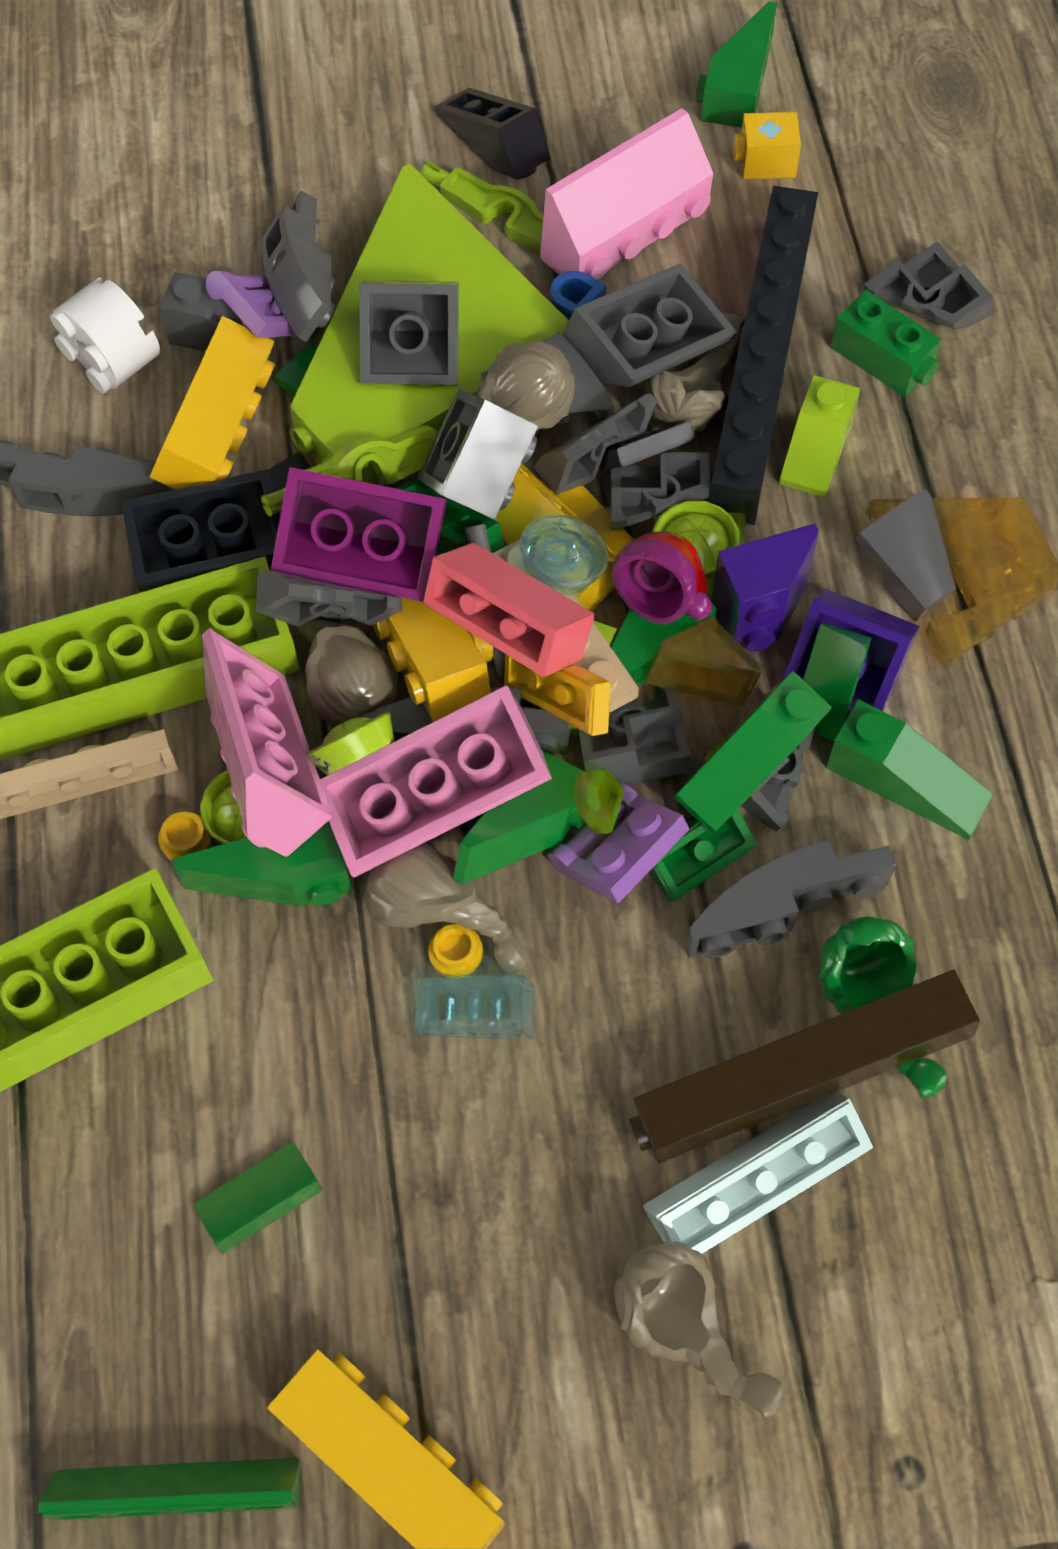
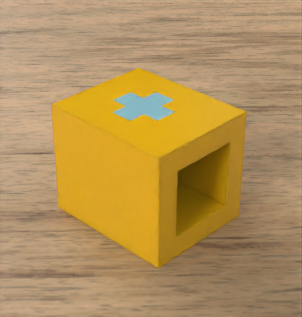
M797 112L744 113L742 133H734L733 139L734 161L742 162L743 179L796 178L801 149Z

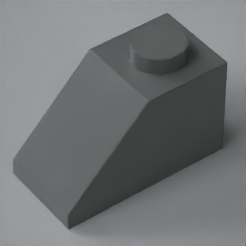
M174 272L159 306L169 344L201 351L207 350L222 316L242 325V320L224 300H215L209 296L206 290L207 278Z

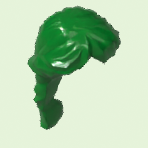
M865 916L852 919L847 924L841 925L837 933L826 940L821 951L818 979L822 982V996L835 1005L839 1014H843L913 986L918 965L916 943L901 926L893 921ZM919 1058L896 1068L917 1089L920 1098L935 1096L944 1088L947 1081L944 1068L935 1060Z

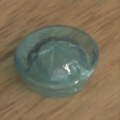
M563 515L544 516L531 522L521 535L520 552L525 573L562 595H575L586 590L607 568L609 554L604 540L592 527L578 519Z

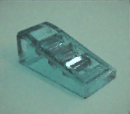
M525 975L418 979L414 1032L421 1036L532 1039L535 1004L534 985ZM438 994H447L445 1020H437ZM461 995H468L467 1019H460ZM484 996H491L490 1018H483ZM506 997H511L510 1018H505Z

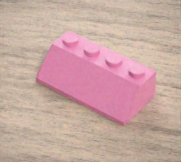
M683 108L679 109L547 188L545 192L540 259L558 275L568 271H580L598 280L608 270L626 259L634 258L643 248L657 239L667 237L681 224L691 218H697L702 215L710 203V191L714 174L689 113Z
M209 628L202 635L205 694L211 711L210 720L216 728L221 745L220 755L226 763L232 783L231 792L237 800L242 817V830L254 845L261 848L266 846L288 857L332 818V814L315 764L306 756L310 749L285 675Z
M506 685L320 779L332 814L329 823L348 870L353 877H356L552 779L544 754L528 720Z

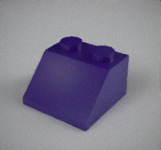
M815 523L718 551L711 603L717 608L715 617L731 654L745 650L750 652L761 651L771 646L774 642L779 641L807 586L819 534Z
M824 589L813 600L784 678L794 671L802 680L804 679L821 622L862 634L872 639L846 720L858 699L884 711L920 626Z

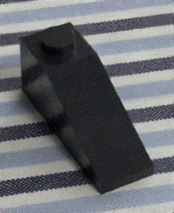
M467 88L434 107L436 114L495 172L512 177L513 179H522L534 174L538 165L551 159L534 107L472 88Z

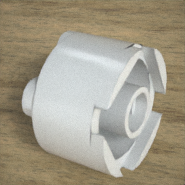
M97 277L53 310V314L50 315L51 322L60 333L54 338L57 347L70 361L77 358L87 369L86 375L89 381L102 394L110 389L117 388L160 354V346L153 330L145 336L138 323L144 318L139 308L120 287L109 279L102 283L101 277Z

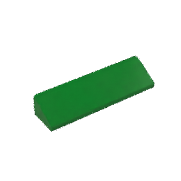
M297 1458L61 1469L52 1476L39 1501L38 1513H41L43 1517L53 1520L297 1509V1505H300L301 1464Z

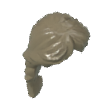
M722 313L738 333L734 339L717 346L710 355L701 358L695 365L683 371H663L644 380V395L650 393L657 400L651 415V419L660 428H665L685 421H691L694 433L702 432L709 426L717 414L727 410L728 395L720 381L724 377V372L732 368V360L737 357L738 337L745 323L743 316L737 313Z
M541 341L512 344L506 346L497 354L495 361L489 367L488 375L478 387L477 396L537 425V432L540 429L552 428L563 417L568 415L574 396V380L576 376L572 373L573 367L570 366L567 357L564 356L558 347Z
M322 616L297 627L302 636L312 643L305 668L306 692L315 713L324 721L338 726L345 721L359 718L380 707L397 702L398 672L395 670L390 656L379 645L369 639L363 630L353 625L345 626L342 623L321 620Z
M422 843L371 869L365 886L366 909L371 918L383 926L412 928L421 924L440 921L456 923L464 928L477 930L479 933L491 937L495 944V959L506 973L514 974L527 966L530 953L526 952L512 935L507 918L500 916L495 907L489 906L482 898L476 895L473 880L465 884H460L453 880L456 861L452 857L443 855L432 846Z
M676 1241L648 1245L636 1252L625 1264L622 1274L614 1287L616 1309L621 1321L620 1329L627 1332L630 1345L645 1350L650 1357L665 1358L671 1362L691 1361L699 1371L704 1372L707 1383L716 1386L720 1395L732 1396L735 1400L743 1401L760 1412L764 1419L775 1415L784 1399V1388L779 1380L766 1373L750 1376L740 1374L737 1365L731 1360L729 1346L721 1336L716 1319L715 1285L705 1256L688 1245Z

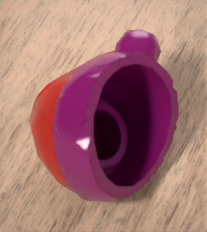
M650 532L626 544L616 555L612 568L614 584L620 597L640 617L653 623L668 624L684 614H687L693 620H704L710 615L712 603L707 596L708 585L696 549L686 538L674 532Z

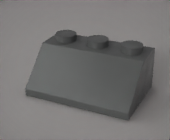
M680 263L575 308L562 336L581 355L601 383L630 387L734 339L738 332Z

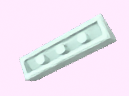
M835 1092L802 1108L643 1205V1208L663 1242H680L700 1253H704L871 1150L873 1145L850 1098Z

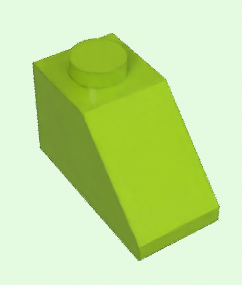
M816 375L813 376L797 419L781 473L780 485L820 497H826L853 423L861 388Z

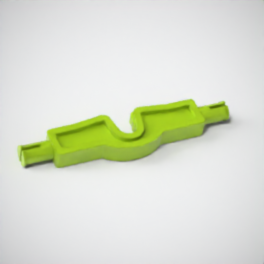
M427 161V165L424 164L421 175L427 181L440 187V193L452 205L464 211L480 224H488L500 214L510 213L511 216L504 225L507 238L540 253L544 213L538 211L535 203L526 194L512 187L491 185L460 167L454 168L450 173L431 161Z
M424 425L389 439L380 437L359 438L341 447L330 461L306 469V471L363 482L362 468L366 462L370 461L378 481L384 484H393L422 469L439 431ZM286 488L261 497L262 503L266 504L263 505V508L268 516H273L282 511Z

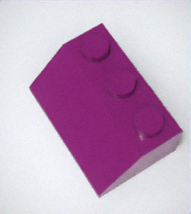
M289 467L271 571L424 602L433 557H436L447 500Z

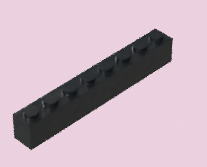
M774 185L772 188L709 503L723 508L738 523L755 525L818 198V192Z

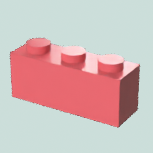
M475 543L433 557L423 602L542 677L582 660L595 613Z

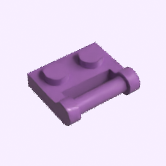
M223 270L210 272L207 276L206 290L209 296L215 300H224L242 320V326L250 329L257 338L296 335L275 300L265 271L258 275H233L229 271ZM317 327L312 334H318L320 328Z
M622 782L618 783L608 793L609 801L566 844L559 843L548 854L549 861L561 874L617 904L690 830L683 815L638 795L630 786ZM624 815L628 816L586 860L582 859Z

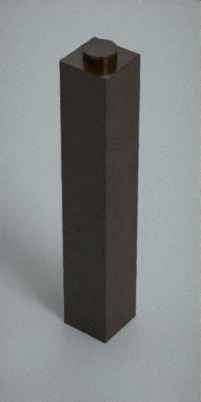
M955 969L634 1097L633 1100L638 1115L630 1118L629 1122L641 1152L652 1148L659 1164L972 1038L976 1034L980 1019Z

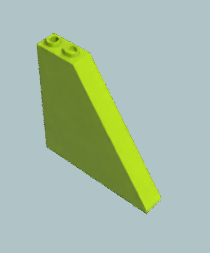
M409 163L402 167L292 401L290 406L293 428L290 429L292 441L303 455L309 453L319 465L330 461L341 447L359 438L380 437L389 439L424 425L439 431L458 389L477 396L478 387L482 383L481 373L489 370V367L493 364L500 351L508 345L529 341L542 342L557 333L563 335L569 320ZM363 280L459 282L458 385L361 384L360 282ZM368 461L362 468V481L376 484L379 482L371 462Z

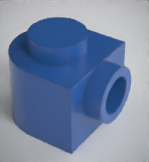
M568 271L558 275L550 287V302L568 320H570L575 308L606 295V285L580 271Z

